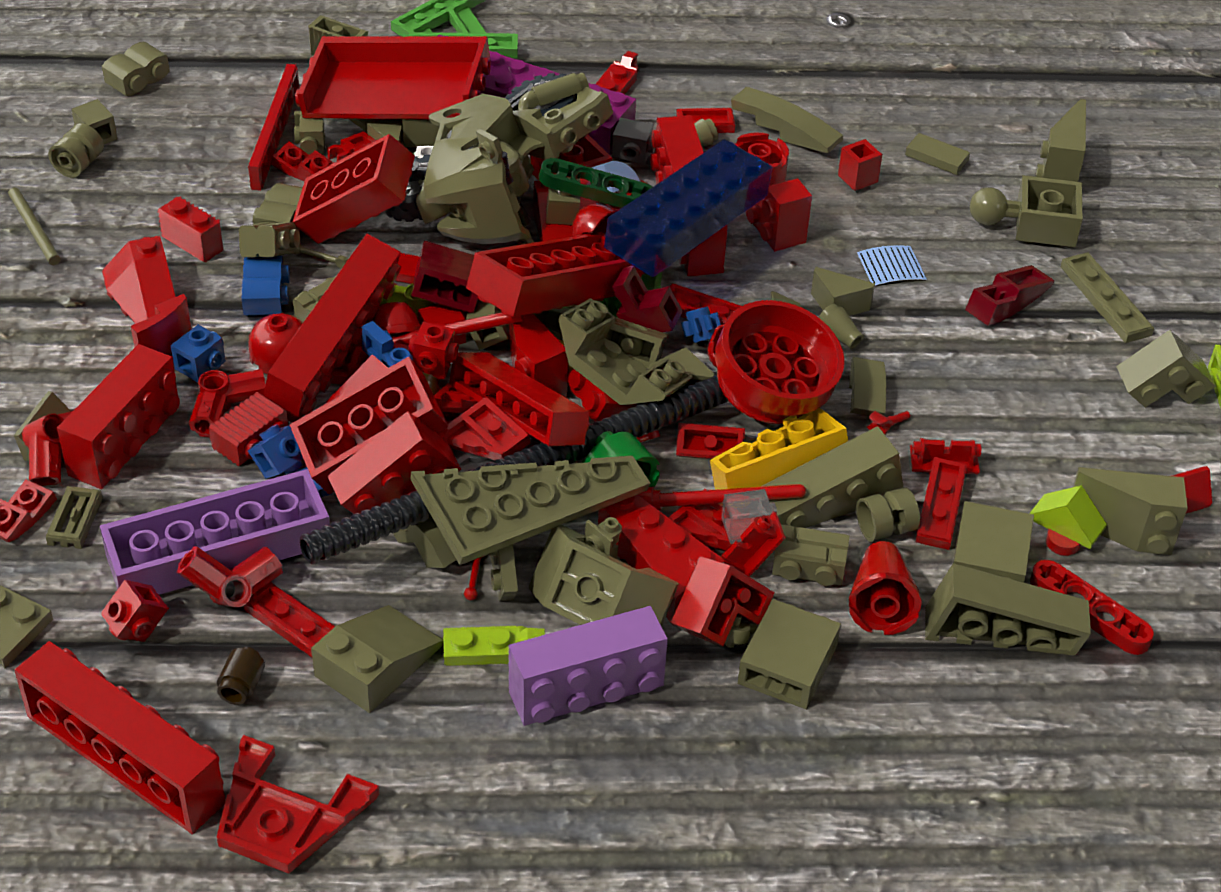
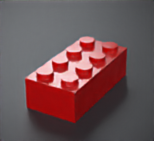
M388 134L305 178L292 222L319 244L329 238H335L339 233L349 228H355L361 222L371 217H377L381 212L393 206H399L406 198V189L409 178L412 175L415 155L391 134Z
M137 344L57 427L69 477L102 490L111 479H114L119 474L120 469L130 458L137 455L141 446L157 433L164 421L177 411L180 405V398L178 396L172 356Z
M407 357L291 423L290 427L311 478L330 495L335 491L328 475L407 411L435 433L448 428V424L425 375L411 358Z

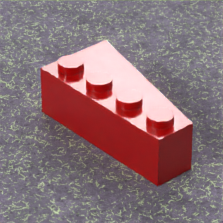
M638 494L598 510V525L605 521V519L613 517L622 526L619 542L616 543L620 559H625L629 566L635 569L650 568L679 583L666 615L670 623L700 556L725 564L723 558Z

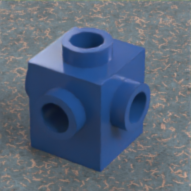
M199 324L171 345L175 370L198 382L199 377L203 373L217 370L226 362L222 337Z
M276 424L260 434L263 440L247 450L265 479L279 475L282 472L287 475L303 465L300 461L303 459V456L290 425L280 428Z

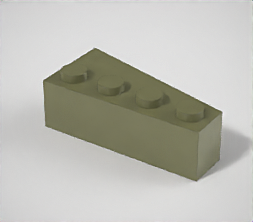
M877 426L763 485L802 484L806 488V494L802 498L761 500L762 508L768 516L773 511L777 512L782 525L798 528H807L856 511L859 498L875 494L884 496L887 491L903 488L899 452Z
M955 563L951 565L925 607V640L939 641V636L955 637L956 643L971 645L972 639L993 641V647L1008 649V646L1022 644L1027 646L1028 651L1075 656L1091 635L1088 600Z

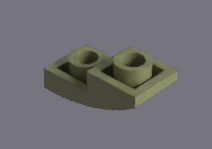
M852 357L849 388L852 389L850 413L870 416L874 411H877L884 415L886 410V371L884 362Z

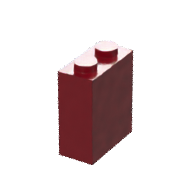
M424 240L415 269L411 296L473 313L478 295L466 289L474 255Z

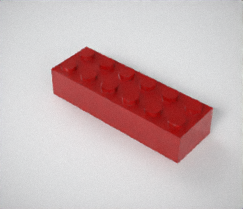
M692 115L657 118L656 130H652V145L655 148V153L650 155V164L652 171H656L657 189H662V206L667 207V210L673 215L675 220L673 244L679 246V264H684L687 276L724 273L728 225Z
M603 232L475 252L466 289L478 295V299L482 302L493 304L501 309L503 315L519 318L520 315L539 314L545 310L562 309L565 306L574 304L579 305L590 298L602 301L604 298L614 297L616 295L612 286L622 269L634 266L639 276L642 277L647 257Z
M366 234L268 371L264 396L287 411L288 421L293 423L302 418L303 415H307L314 410L317 404L316 396L320 391L325 393L333 381L334 375H332V372L336 367L342 369L350 355L348 350L351 345L357 346L362 340V326L367 324L368 321L374 320L383 299L388 301L391 298L397 285L394 281L401 270V266L398 265L401 251Z
M48 641L14 669L28 718L192 835L225 805L224 782L221 778L219 767L220 759L215 750L207 744L200 745L191 739L186 730L180 725H171L162 719L158 711L152 706H144L136 701L123 686H114L106 680L97 668L85 666L69 649L64 648L62 650L51 641Z

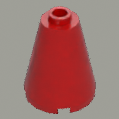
M879 541L871 544L865 552L849 595V613L854 622L863 630L871 633L872 629L883 630L884 635H893L907 630L916 623L922 605V598L898 547L891 542Z

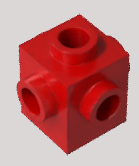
M423 322L418 333L412 334L408 351L413 354V362L422 373L445 379L451 363H455L458 355L459 344L454 343L455 329Z
M124 580L101 612V615L110 626V632L118 639L145 642L169 608L152 585Z

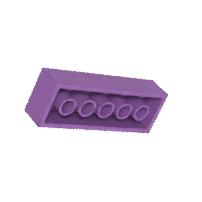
M306 469L100 525L106 557L117 589L124 580L152 585L158 594H163L193 585L176 572L179 567L178 564L184 555L194 546L199 547L231 570L262 547H268L279 560L302 554L300 549L301 534H310L312 530H320L324 525L330 526V521L309 470Z

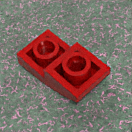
M290 141L272 156L270 162L277 169L302 181L334 163L316 150L309 155Z
M25 479L8 502L0 499V539L10 543L29 530L57 500L54 492Z

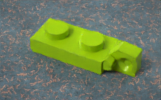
M524 626L443 628L444 665L509 664L510 644L545 635V629L526 628Z

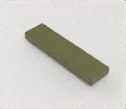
M1089 252L1062 259L1060 266L1125 343L1152 336L1154 327Z

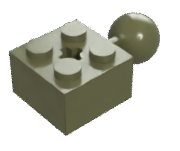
M1022 175L1017 201L1007 200L1005 195L996 188H982L970 200V213L978 223L983 225L997 224L1004 217L1016 218V240L1076 247L1083 220L1082 182Z

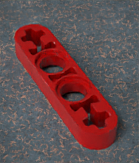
M1040 560L1035 563L1030 577L1031 585L1066 595L1070 592L1081 594L1085 600L1089 601L1090 627L1092 630L1129 654L1140 655L1148 651L1154 631L1146 621L1059 563L1052 560ZM1107 612L1115 620L1104 621L1096 613Z

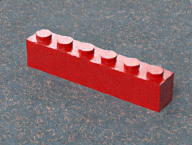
M458 352L455 363H452L450 385L477 402L487 397L525 432L548 446L585 444L586 432L589 429L590 411L488 352Z

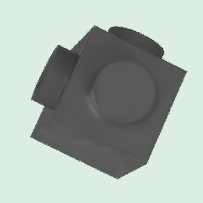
M620 118L613 133L612 158L646 164L649 154L655 153V148L652 145L654 124Z

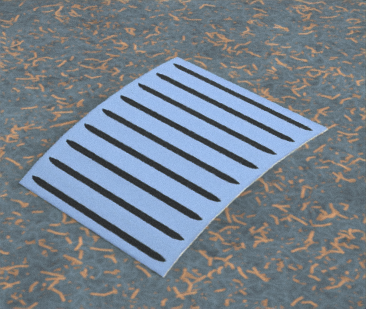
M882 246L857 252L870 282L875 283V286L899 280H927L911 246Z

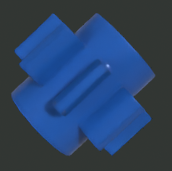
M708 306L686 312L688 321L681 323L684 337L692 335L694 343L711 339L714 330L721 325L718 312L710 314Z

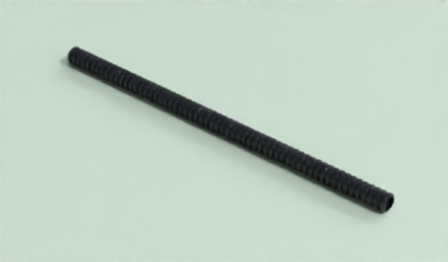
M716 375L711 377V379H705L703 382H697L694 385L679 389L663 401L645 402V404L629 408L627 411L625 410L619 414L611 415V417L603 418L602 421L599 420L589 424L584 445L548 446L541 442L540 445L536 444L531 448H525L522 452L518 451L513 455L505 456L504 459H496L495 462L486 463L485 466L536 463L537 466L554 465L555 461L568 460L569 464H572L576 460L579 461L587 457L589 452L596 446V439L606 431H611L613 434L629 432L635 437L645 435V433H651L679 420H684L687 417L710 410L712 407L725 404L729 400L722 392ZM478 466L476 470L470 469L468 471H478L480 470L481 466ZM413 491L410 495L401 496L400 499H392L390 503L384 502L381 506L372 507L371 510H363L361 514H353L351 518L345 517L341 522L335 521L330 526H322L320 530L314 529L310 534H301L300 549L304 558L310 564L315 565L320 560H328L330 556H338L340 552L346 553L350 548L356 549L360 544H369L370 540H379L380 536L386 537L390 533H397L400 529H407L409 525H417L419 521L425 522L428 518H432L419 493Z

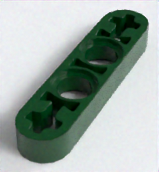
M557 158L544 160L539 173L540 182L548 188L641 214L653 212L659 198V192L650 184ZM577 179H586L591 184L583 185ZM607 187H615L621 193L610 192Z

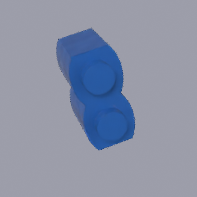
M283 256L244 257L242 280L244 315L280 314L283 311V305L289 304L288 286H284V283H290L289 265H283Z

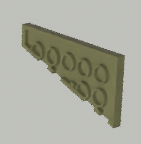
M633 456L591 458L588 463L569 464L568 460L555 461L554 465L537 466L536 463L481 466L478 471L458 472V468L444 469L443 473L425 474V471H412L411 473L413 485L459 565L645 492L650 485L649 480Z

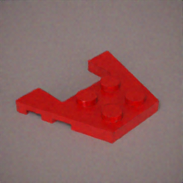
M243 735L239 744L238 760L235 762L232 772L233 780L230 792L226 797L217 833V843L219 847L290 874L373 803L379 796V785L346 774L330 802L323 804L261 780L264 772L276 756L275 747Z

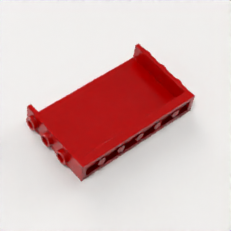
M322 36L314 56L310 58L309 68L303 74L300 89L296 90V105L301 108L303 118L429 119L430 114L478 96L481 91H485L486 75H490L491 72L487 36ZM460 113L448 115L447 118L456 117Z

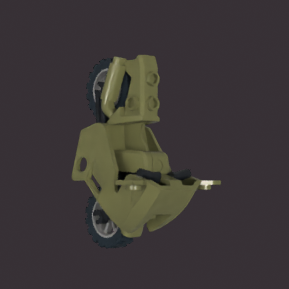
M583 72L568 75L549 73L547 76L542 77V75H539L531 81L526 80L522 82L520 87L516 86L511 90L512 93L507 94L505 98L481 94L430 114V122L439 126L431 155H424L422 158L415 157L412 175L409 178L406 189V198L399 206H393L385 210L389 218L393 217L394 220L400 222L402 219L406 222H413L414 219L419 218V220H423L425 224H428L451 212L449 216L441 220L437 225L438 231L444 236L482 244L516 241V245L534 243L529 230L525 227L531 223V218L523 208L520 199L530 187L528 181L534 171L528 155L546 160L548 158H558L559 154L571 151L576 142L592 131L597 130L613 114L608 94L589 88L587 78ZM460 113L456 117L447 118L448 115Z

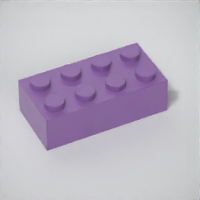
M647 606L510 644L509 694L523 726L536 722H546L553 717L571 712H581L591 706L605 702H615L626 696L640 692H650L657 687L664 686L667 637L652 607Z

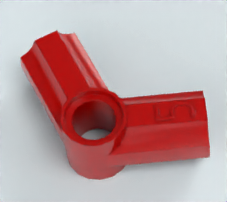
M262 369L227 375L219 370H210L203 373L198 380L199 393L189 421L190 429L198 433L200 437H210V424H214L221 416L224 417L225 412L231 407L232 403L245 401L251 395L254 396L255 392L264 395L266 384Z
M72 411L61 414L50 413L27 424L23 428L22 438L25 445L29 448V480L40 486H54L61 483V444L57 427Z
M194 546L184 555L178 564L179 567L176 572L208 594L214 603L228 607H241L250 600L251 595L283 573L282 564L268 547H262L230 570L197 546ZM232 581L235 586V592L228 599L225 594V588Z

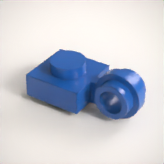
M371 321L362 326V350L369 357L373 354L388 368L407 357H410L413 361V356L407 349H393L394 342L391 335L386 330H382L375 322Z

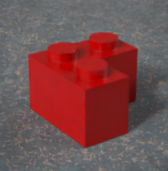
M798 178L767 186L766 189L749 193L746 217L749 223L756 227L761 238L767 241L774 252L801 245L807 241L812 195Z
M700 556L671 624L695 637L723 646L736 616L740 615L742 620L759 625L775 592L730 565Z

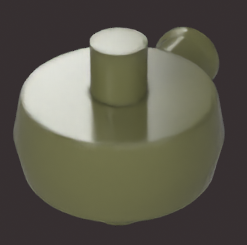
M737 615L725 645L734 647L735 644H745L750 634L756 632L757 625L751 622L746 623L741 620L742 616Z

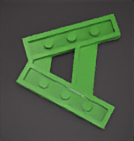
M430 0L391 21V30L400 36H487L489 51L498 52L510 58H518V34L486 33L470 10L486 0ZM449 20L457 33H433L431 30Z

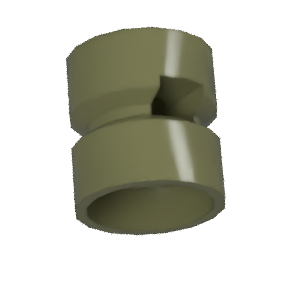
M78 123L49 149V160L59 173L66 177L74 178L79 176L103 152L104 143L94 128L87 124Z
M907 487L887 491L884 496L875 494L859 498L857 501L856 514L862 534L869 542L889 538L892 532L895 535H901L916 531L919 528L920 513L918 504L913 493Z

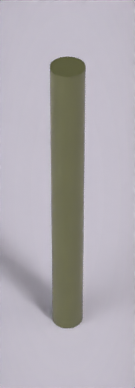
M16 187L11 188L8 191V195L49 264L57 265L61 260L60 256L20 190Z

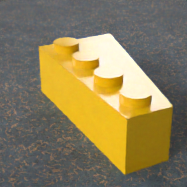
M821 408L804 414L799 418L797 416H789L783 420L781 428L775 431L765 429L758 433L757 441L752 444L742 442L711 459L710 464L714 488L717 490L761 487L848 442L847 428ZM751 501L731 502L727 504L733 508H739L746 506Z

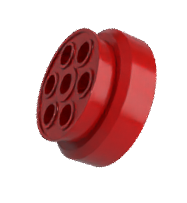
M761 300L739 307L728 317L716 344L715 362L720 388L734 407L756 420L772 424H783V420L787 417L797 416L799 418L822 407L830 399L844 370V353L838 338L830 327L810 311L783 301Z

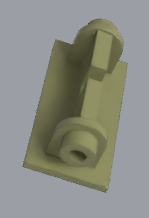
M613 517L605 519V521L597 526L588 519L585 526V536L587 537L585 538V544L617 559L618 545L616 543L619 542V536L622 531L621 524Z

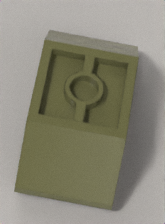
M590 298L561 314L558 319L569 365L620 405L663 401L689 383L693 378L685 371L683 365L675 360H670L668 357L647 370L642 363L632 360L623 353L620 346L615 342L605 339L604 337L616 317L608 312V308L599 301H594Z
M564 525L551 529L528 587L544 607L582 625L651 606L662 627L678 588V582L650 568L635 569L585 544L586 536Z

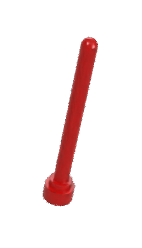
M802 484L661 493V490H654V487H649L647 491L638 495L661 511L662 507L802 498L806 494V488Z

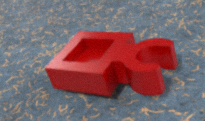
M364 131L342 139L341 145L328 147L327 158L329 160L337 158V161L377 140Z

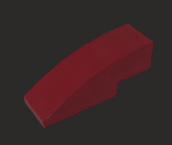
M1032 265L997 273L991 285L973 289L965 310L989 326L1013 316L1030 305L1051 288L1055 280Z

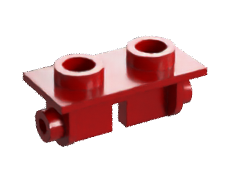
M920 438L919 441H913V444L910 445L912 472H931L933 459L938 457L967 464L965 474H979L978 457H981V444H975L974 440H951L950 447H945L944 440Z
M773 511L769 517L766 515L756 517L740 535L742 542L735 541L721 555V558L725 560V564L750 577L786 538L777 512Z

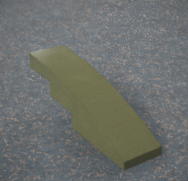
M746 86L731 99L733 110L755 115L756 125L779 131L780 139L784 142L829 153L843 141V135L820 118L772 94Z

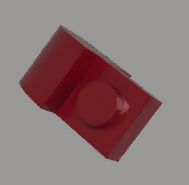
M634 266L624 267L612 286L617 299L621 302V306L616 313L619 319L662 333L673 331L683 310L669 286L647 290Z

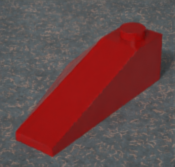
M160 236L128 241L102 270L107 295L112 301L115 300L120 305L123 314L126 317L129 316L135 324L155 316V305L175 297Z

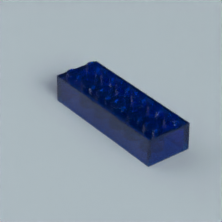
M724 139L609 216L604 248L654 277L765 198L768 194L773 166Z

